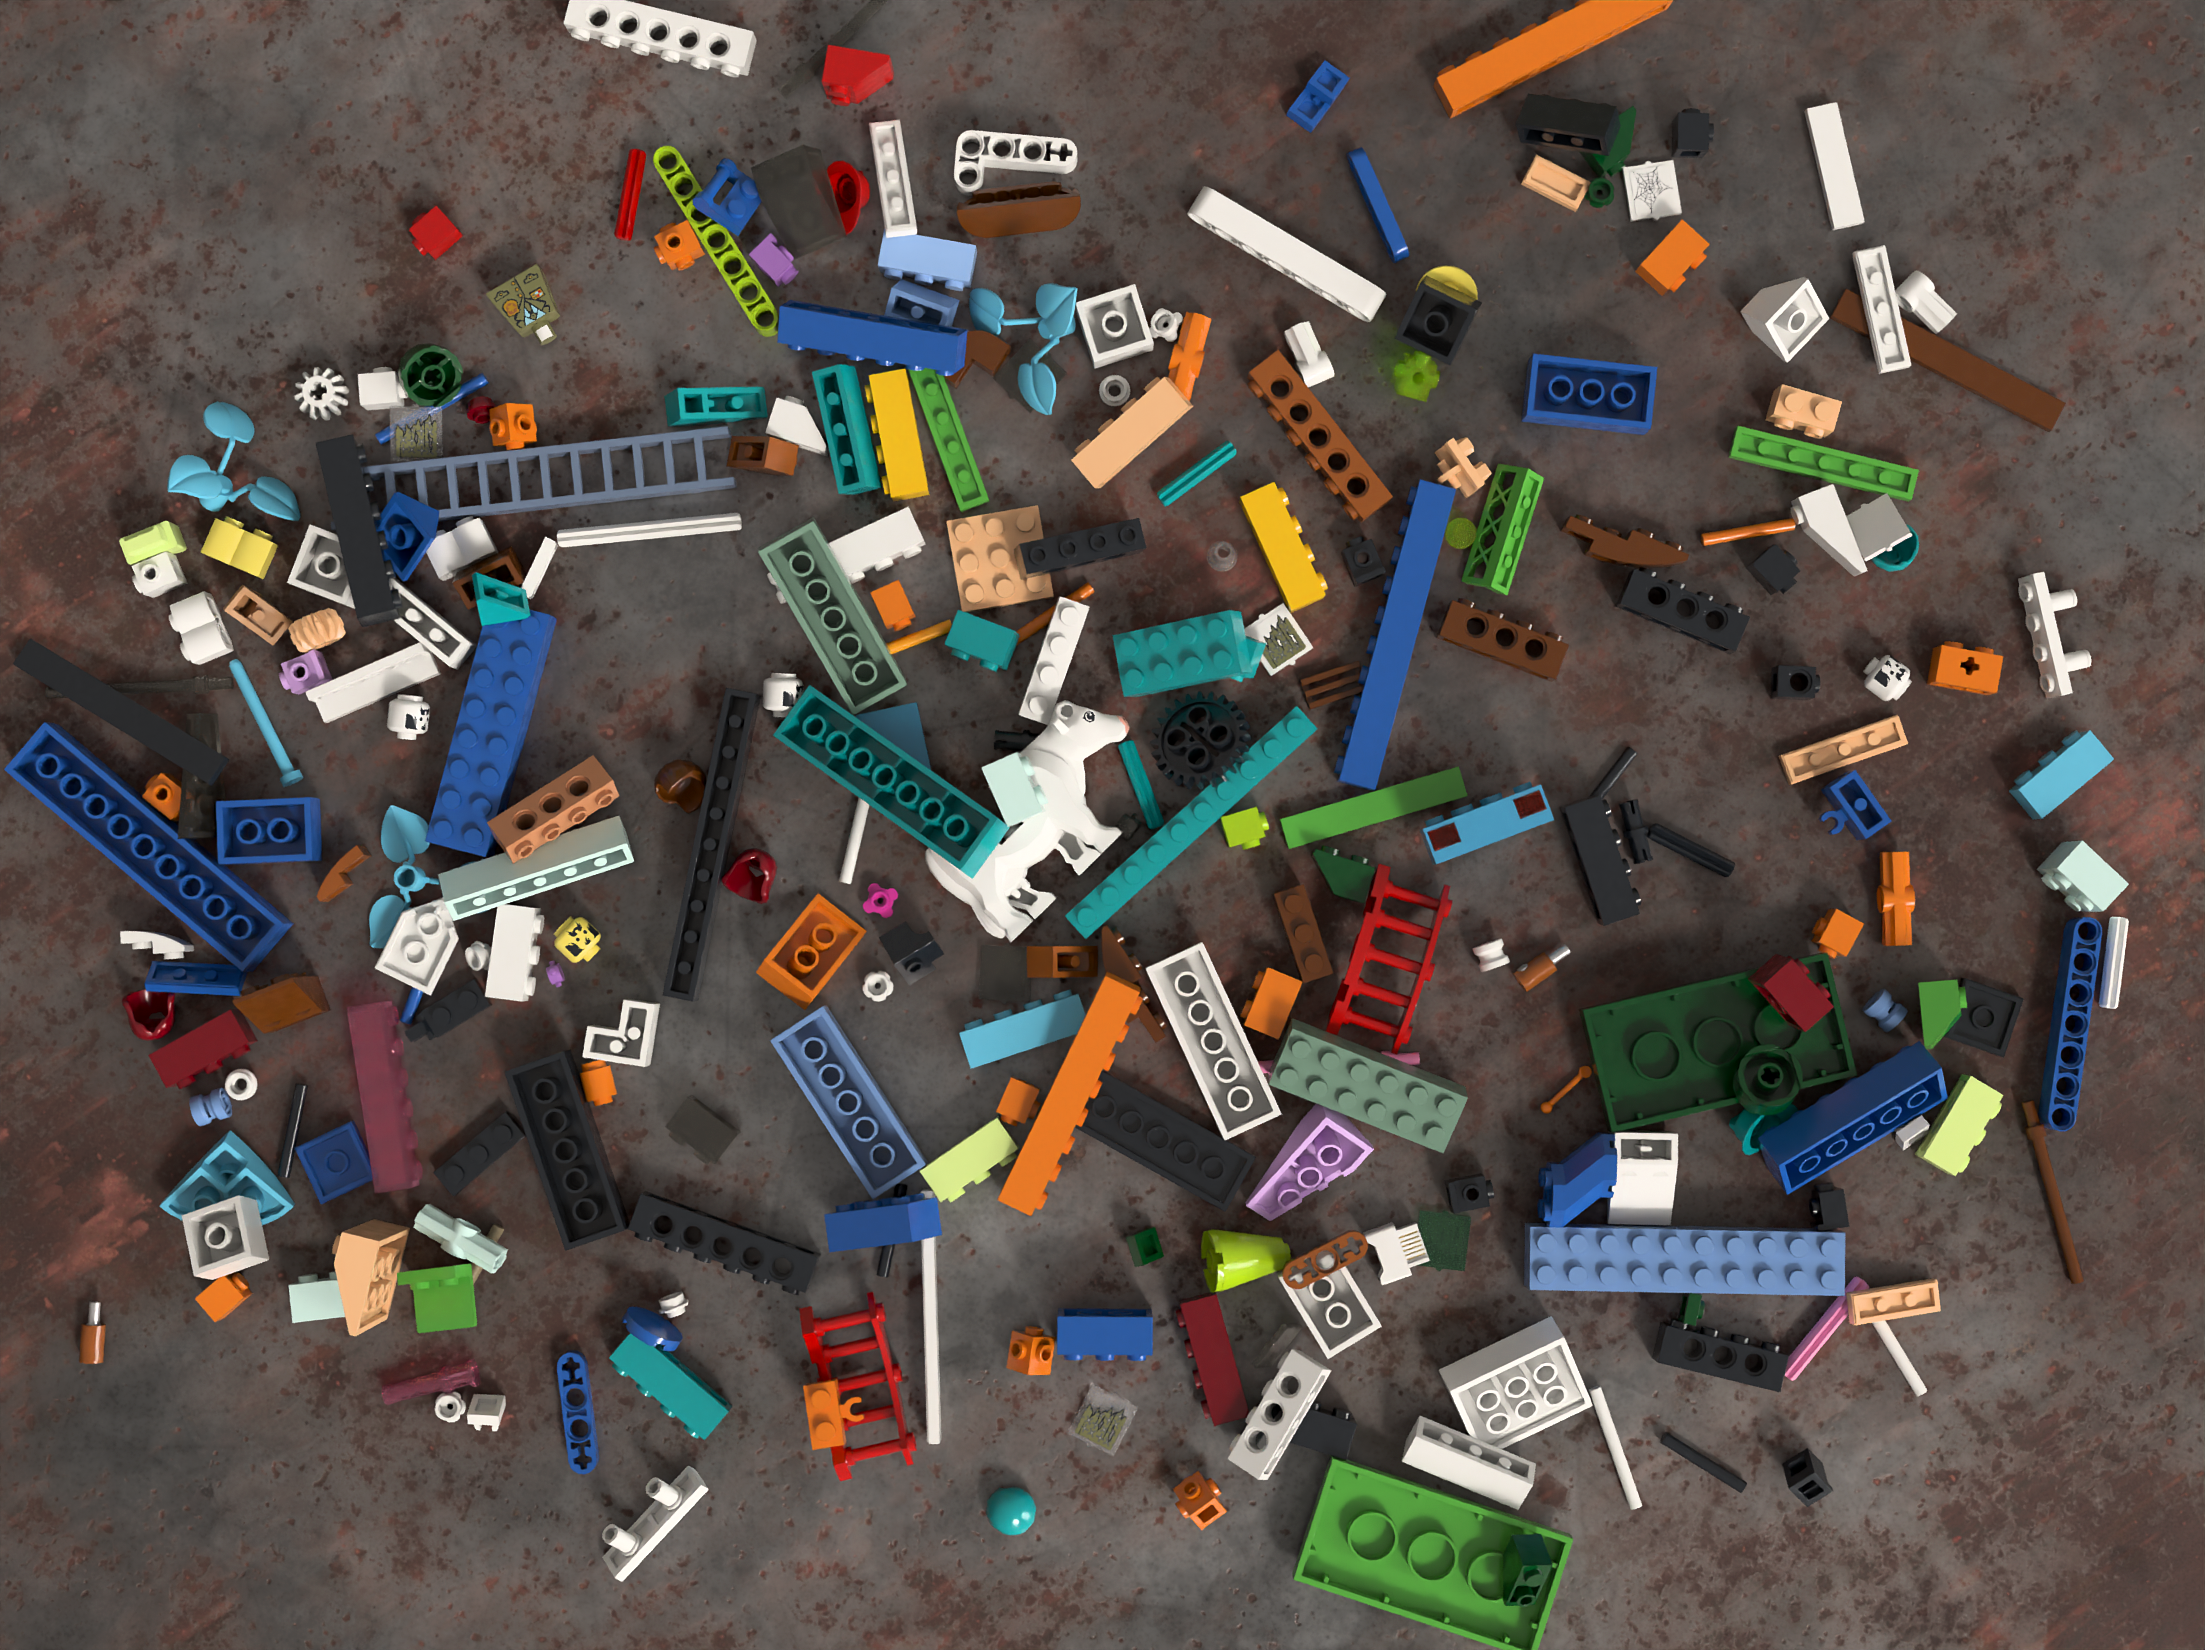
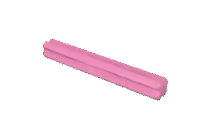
M1857 1276L1851 1280L1845 1288V1296L1837 1297L1789 1356L1784 1375L1789 1380L1793 1381L1798 1377L1847 1317L1846 1293L1869 1289V1285Z

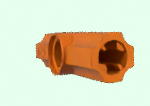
M1186 312L1178 343L1174 345L1170 359L1168 378L1172 380L1190 402L1195 378H1198L1205 354L1203 349L1211 318L1198 313Z
M1880 852L1881 885L1877 889V907L1879 912L1882 913L1883 946L1912 945L1911 912L1915 908V892L1910 884L1909 852Z

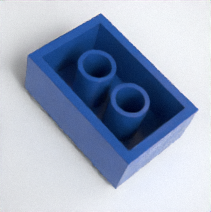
M303 797L216 801L218 864L238 865L322 861L320 799Z
M924 1193L835 1206L836 1212L824 1214L829 1252L909 1243L942 1235L937 1197L925 1199Z
M1058 1308L1057 1355H1064V1360H1082L1083 1355H1095V1359L1101 1361L1114 1360V1355H1127V1360L1131 1361L1146 1360V1355H1153L1152 1309Z

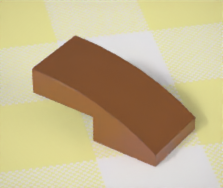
M356 845L335 864L323 881L316 896L320 902H329L353 885L347 873L372 856L365 846Z

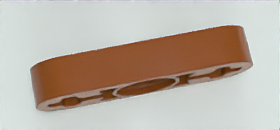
M1348 1230L1289 1260L1282 1269V1277L1290 1288L1302 1289L1361 1259L1368 1250V1242L1359 1231ZM1349 1237H1353L1355 1241L1360 1239L1362 1243L1358 1245L1359 1251L1357 1253H1353L1352 1250L1343 1252L1342 1254L1346 1259L1340 1262L1339 1255L1332 1246L1338 1243L1339 1248L1342 1249L1348 1245L1347 1239ZM1329 1251L1333 1254L1334 1262L1329 1268H1320L1316 1264V1256L1319 1252ZM1310 1257L1311 1265L1318 1273L1312 1276L1311 1271L1308 1270L1302 1274L1303 1280L1301 1282H1297L1295 1278L1289 1280L1288 1276L1292 1274L1290 1268L1296 1266L1300 1270L1307 1267L1308 1265L1304 1260Z

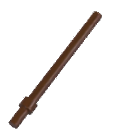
M2034 1100L2023 1101L2021 1105L2027 1123L2025 1127L2026 1135L2033 1144L2071 1284L2081 1283L2084 1281L2044 1139L2047 1136L2044 1123L2039 1121Z

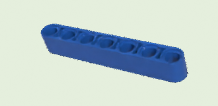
M2074 917L2066 923L2063 933L2038 1111L2040 1123H2044L2045 1128L2056 1131L2071 1129L2077 1117L2102 939V927L2096 919L2091 917ZM2082 923L2088 928V934L2084 939L2078 934V928ZM2077 954H2080L2084 959L2083 967L2080 970L2074 966V958ZM2073 985L2079 988L2080 993L2075 1001L2069 995L2070 988ZM2069 1016H2072L2075 1020V1027L2069 1032L2065 1027V1021ZM2067 1046L2071 1051V1057L2064 1063L2061 1059V1051ZM2063 1077L2067 1086L2063 1093H2059L2056 1089V1084ZM2059 1108L2062 1112V1119L2058 1124H2054L2052 1114Z

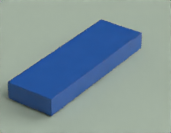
M152 961L144 985L146 991L240 996L247 972H242L235 965Z

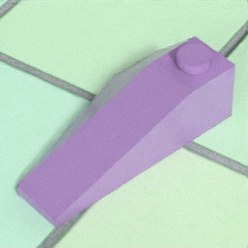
M1315 1104L1297 1125L1245 1202L1246 1206L1267 1220L1272 1221L1300 1204L1305 1196L1317 1189L1322 1191L1328 1187L1330 1181L1342 1174L1345 1177L1352 1173L1374 1148L1344 1114Z

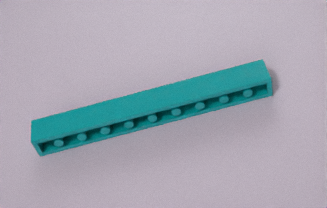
M1296 706L1250 748L1249 752H1245L1242 755V758L1245 760L1244 763L1235 762L1236 774L1228 770L1225 773L1227 776L1226 782L1220 777L1216 778V787H1212L1210 784L1068 912L1065 917L1087 939L1318 728Z

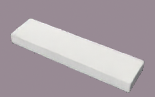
M1837 102L1807 108L1804 113L1831 229L1833 231L1860 225L1865 221Z
M900 119L869 123L886 238L917 234V226Z
M1883 245L1855 251L1852 253L1878 374L1909 368L1911 361L1886 247Z

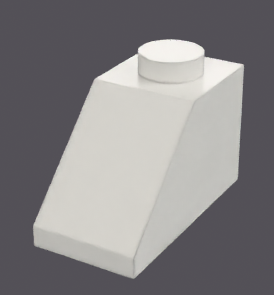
M786 396L785 400L776 398L765 432L766 435L799 445V448L828 456L829 449L807 407L803 406L804 401L791 396Z

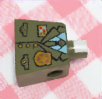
M537 264L486 293L490 301L523 338L534 333L539 343L545 345L557 337L550 323L558 319L560 313L546 276Z

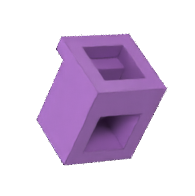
M770 233L749 256L752 262L779 287L782 283L785 285L790 283L797 276L798 270L791 263L794 257L782 245L777 248L778 242L773 234Z

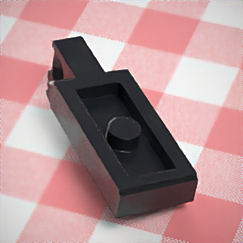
M473 979L422 1010L416 1016L419 1023L406 1030L405 1034L410 1042H416L425 1035H427L430 1041L436 1037L440 1038L492 1006V1003L488 997H485V992L478 980Z

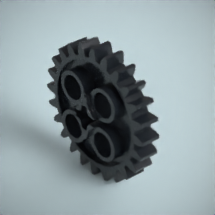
M1198 691L1196 699L1193 700L1189 694H1186V703L1182 704L1177 699L1174 700L1176 709L1171 710L1166 707L1165 712L1168 717L1166 719L1157 718L1161 728L1152 729L1157 739L1150 741V744L1156 749L1151 754L1157 761L1156 766L1159 770L1163 771L1164 776L1168 780L1172 778L1177 786L1181 785L1184 781L1187 789H1191L1194 782H1196L1199 789L1203 790L1205 781H1209L1212 787H1216V778L1220 777L1226 782L1227 776L1225 773L1228 770L1232 773H1237L1234 767L1235 762H1245L1240 753L1250 751L1249 747L1244 743L1251 740L1250 734L1246 731L1250 728V725L1244 720L1246 716L1242 710H1238L1234 701L1229 702L1225 695H1221L1217 699L1215 693L1211 691L1206 699L1203 693ZM1206 716L1203 722L1196 724L1198 719ZM1187 724L1202 740L1208 742L1213 750L1220 753L1219 756L1215 757L1199 740H1195L1182 726ZM1227 734L1223 741L1217 742L1220 736ZM1184 738L1182 744L1175 746L1178 740ZM1205 757L1202 763L1195 765L1199 758Z

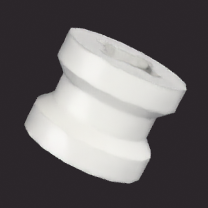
M1502 938L1472 948L1474 955L1479 957L1480 964L1478 967L1480 972L1488 971L1510 962L1508 956L1503 953L1502 947L1504 944Z

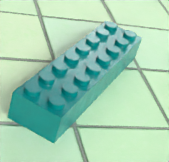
M811 685L807 687L773 734L778 740L972 879L1010 828L998 817Z

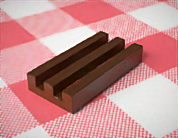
M1356 661L1300 680L1309 710L1361 693L1363 684L1314 702L1312 699L1314 695L1358 681L1361 671L1360 662ZM1353 669L1355 670L1356 675L1309 690L1308 684Z

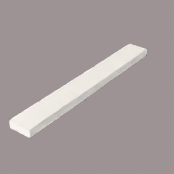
M923 1188L920 1192L924 1193L925 1199L935 1198L931 1188ZM936 1237L921 1240L927 1442L929 1444H940L941 1406Z

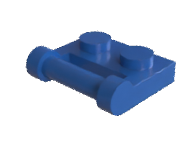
M724 158L717 165V172L705 189L698 192L694 197L693 205L697 210L739 236L769 190L739 171L732 160ZM727 180L734 186L719 206L714 203L713 198Z

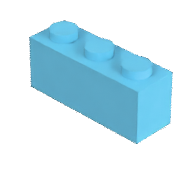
M2077 730L2072 732L2062 740L2064 746L2057 752L2049 751L2038 760L2040 766L2034 771L2027 770L2014 780L2016 785L2009 792L2032 820L2043 819L2114 760L2091 730L2080 733Z

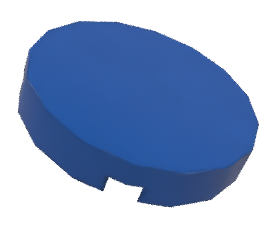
M629 1307L622 1318L623 1323H627L625 1327L633 1336L649 1346L656 1347L658 1343L665 1345L663 1351H675L683 1339L681 1332L676 1326L647 1309Z

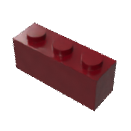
M230 1009L148 1056L165 1087L177 1086L180 1090L196 1082L194 1076L203 1071L206 1074H210L223 1067L222 1061L230 1056L237 1059L251 1051L249 1046L258 1040L243 1013L239 1009Z

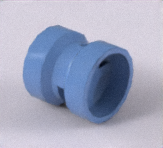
M1881 989L1874 994L1862 1009L1868 1017H1874L1878 1021V1026L1885 1032H1889L1896 1027L1908 1012L1902 1004H1896L1892 1000V995L1886 989Z
M222 1087L212 1090L206 1096L199 1094L190 1097V1110L198 1126L210 1124L212 1119L215 1118L222 1120L232 1116L230 1098Z

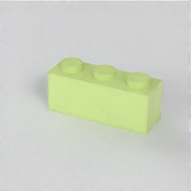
M1962 1074L1915 1155L1947 1174L1956 1176L1958 1172H1963L1970 1161L1968 1155L1973 1146L1979 1145L1986 1134L1984 1128L1987 1122L1999 1113L2002 1106L2000 1100L2003 1095L1976 1078Z
M997 1116L921 1168L920 1173L940 1202L947 1198L951 1203L965 1193L963 1189L965 1185L971 1181H974L977 1185L991 1175L989 1171L991 1167L997 1163L1003 1167L1017 1157L1015 1151L1019 1149V1145L1002 1120H1000V1117Z

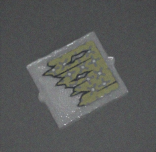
M417 403L413 404V406H390L391 461H420L443 458L442 407L419 406Z
M1092 1383L1068 1430V1434L1086 1442L1089 1448L1094 1446L1114 1457L1138 1406L1120 1398L1117 1392L1111 1393Z

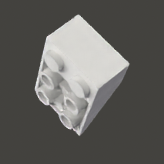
M1622 1130L1612 1133L1615 1134L1616 1141L1609 1142L1610 1148H1617L1616 1186H1609L1614 1195L1613 1198H1608L1607 1224L1671 1225L1678 1166V1133L1644 1130Z

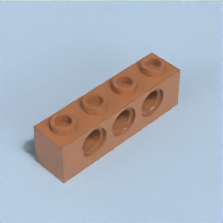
M592 755L494 817L487 824L495 840L514 864L518 860L530 856L534 850L548 841L555 840L562 832L573 825L583 822L587 816L598 809L608 806L614 799L619 797L613 779L595 756Z

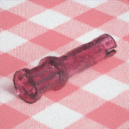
M473 1358L468 1359L465 1364L453 1367L444 1365L439 1368L438 1372L383 1385L382 1397L385 1404L390 1405L434 1392L443 1391L449 1394L453 1393L456 1388L468 1385L476 1387L480 1385L479 1368Z

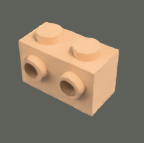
M1782 384L1773 391L1765 420L1773 422L1776 427L1786 430L1797 429L1804 431V434L1809 437L1821 439L1834 431L1842 401Z

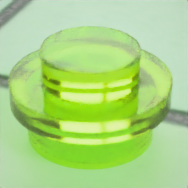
M1465 518L1452 520L1445 530L1446 541L1455 549L1468 548L1476 538L1474 524Z

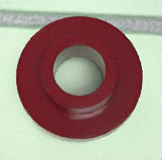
M489 397L473 398L468 402L467 418L479 424L490 422L489 409L497 407V405Z

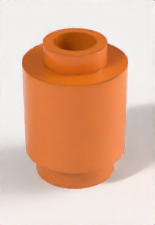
M604 1060L581 1065L582 1073L579 1074L586 1101H593L594 1106L613 1102L612 1095H616L617 1090L610 1065L607 1066Z

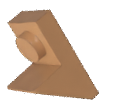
M245 585L239 588L223 608L225 612L271 645H274L293 623L288 616L267 602L260 593Z

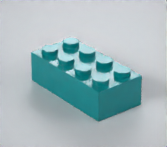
M1227 610L1112 635L1124 697H1139L1252 673L1241 611Z

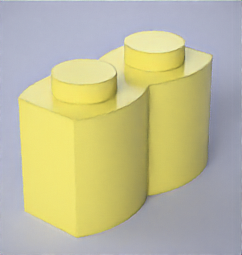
M227 516L224 521L215 518L201 553L264 579L278 548L277 544L271 542L273 536L258 529H255L253 534L242 530L243 523Z

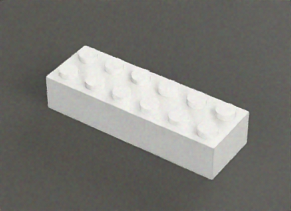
M1203 942L1146 967L1147 974L1223 1139L1227 1140L1281 1115L1282 1113Z

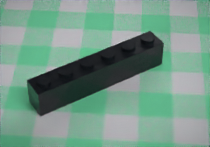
M353 434L316 442L357 619L362 627L400 619L397 608L403 607L399 590H393L390 580L396 578L391 559L386 560L383 551L384 549H389L384 530L379 531L376 522L382 518L377 501L372 502L370 497V491H375L370 472H364L363 463L368 462L363 443L357 444Z

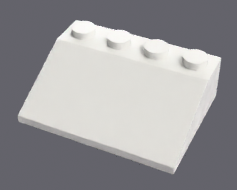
M1552 1316L1439 1369V1373L1468 1435L1500 1449L1593 1406L1567 1342Z

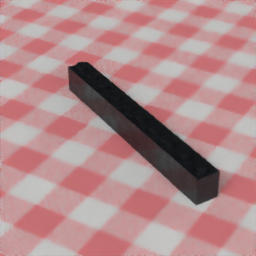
M731 688L725 689L663 996L692 1002L699 1000L722 888L721 879L725 874L761 696L756 693Z

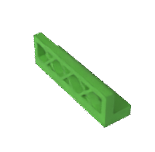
M1504 464L1497 465L1461 580L1462 582L1486 587L1497 594L1508 595L1544 481L1542 476L1529 468ZM1506 473L1514 474L1513 485L1504 491L1502 485ZM1503 502L1505 505L1504 513L1495 520L1493 516L1495 507ZM1494 532L1496 536L1495 542L1486 550L1484 546L1485 539ZM1485 561L1487 567L1483 579L1475 578L1476 567Z

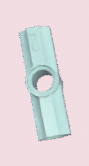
M426 1204L414 1220L415 1225L413 1228L441 1244L440 1247L444 1251L455 1257L468 1259L490 1273H496L507 1257L508 1249L482 1235L478 1227L463 1219L453 1218L431 1204Z

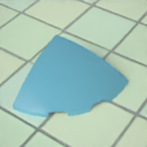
M230 1130L186 1174L161 1202L159 1207L182 1220V1215L240 1195L257 1200L261 1223L265 1225L286 1214L294 1207L295 1203L267 1165Z

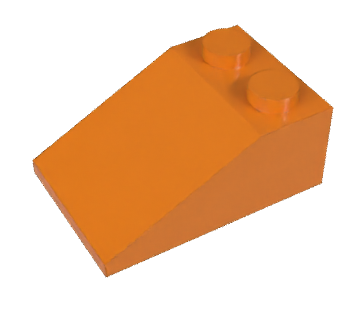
M818 893L764 959L756 973L803 1010H806L867 931Z

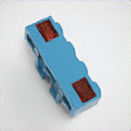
M1530 781L1514 787L1515 794L1503 798L1502 793H1498L1479 800L1481 807L1474 809L1472 804L1450 811L1452 818L1444 820L1443 815L1425 821L1427 827L1421 829L1420 833L1432 865L1553 821L1554 817L1541 784L1532 787Z

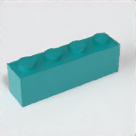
M837 364L813 371L812 375L838 493L856 495L882 488L856 367Z
M630 1333L609 1357L614 1362L612 1367L624 1377L629 1375L637 1382V1389L649 1398L651 1396L655 1397L661 1403L660 1408L664 1413L672 1418L677 1416L684 1422L685 1425L683 1427L694 1438L700 1436L705 1440L733 1406L672 1353L663 1351L664 1346L659 1343L656 1347L649 1346Z

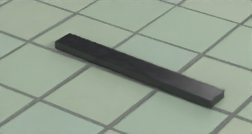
M31 638L13 662V665L211 786L229 762V759Z

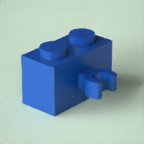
M1856 770L1843 773L1821 789L1835 809V811L1822 813L1818 818L1820 822L1827 820L1829 817L1835 820L1834 828L1828 831L1829 835L1839 833L1845 823L1856 840H1863L1869 838L1891 822L1889 816Z

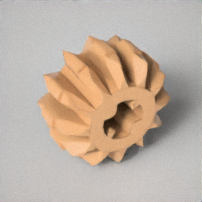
M330 608L304 616L294 621L288 628L293 644L296 645L298 651L304 653L330 645L340 640L346 633L341 617L338 616L336 610Z

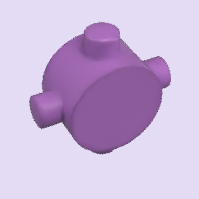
M550 961V966L546 967L548 978L552 985L555 984L556 987L562 986L561 982L565 981L563 970L559 963L556 964L555 961Z

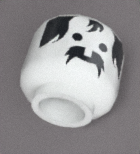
M1885 655L1880 660L1874 657L1863 670L1867 675L1864 680V686L1884 701H1889L1892 698L1898 700L1912 682L1909 679L1910 670L1890 655Z
M771 673V678H767L763 682V707L773 711V717H786L803 694V682L800 679H796V674Z
M398 694V699H393L389 703L388 729L397 732V738L416 740V734H423L428 730L429 704L423 702L422 696Z

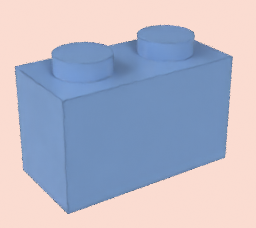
M902 279L891 288L884 316L952 327L959 300Z

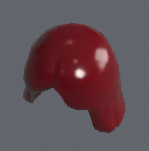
M758 848L746 849L736 858L730 869L723 875L721 881L729 891L736 895L763 904L769 899V892L777 872V863L774 857L764 850ZM749 866L764 874L756 877L749 869Z
M142 989L130 992L122 998V1005L126 1010L130 1028L136 1037L141 1040L150 1041L161 1039L169 1034L175 1022V993L151 992ZM162 1012L165 1018L149 1019L152 1013Z

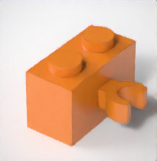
M837 1379L803 1385L812 1450L844 1445L846 1443L843 1418L853 1422L861 1421L865 1418L864 1414L854 1415L850 1410L853 1403L862 1402V1397H851L845 1404H841Z

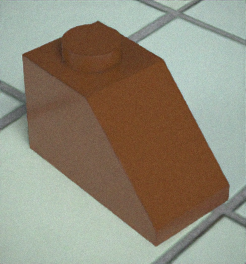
M732 436L726 466L770 475L793 476L797 464L799 445L770 436Z
M1027 946V977H1098V946Z

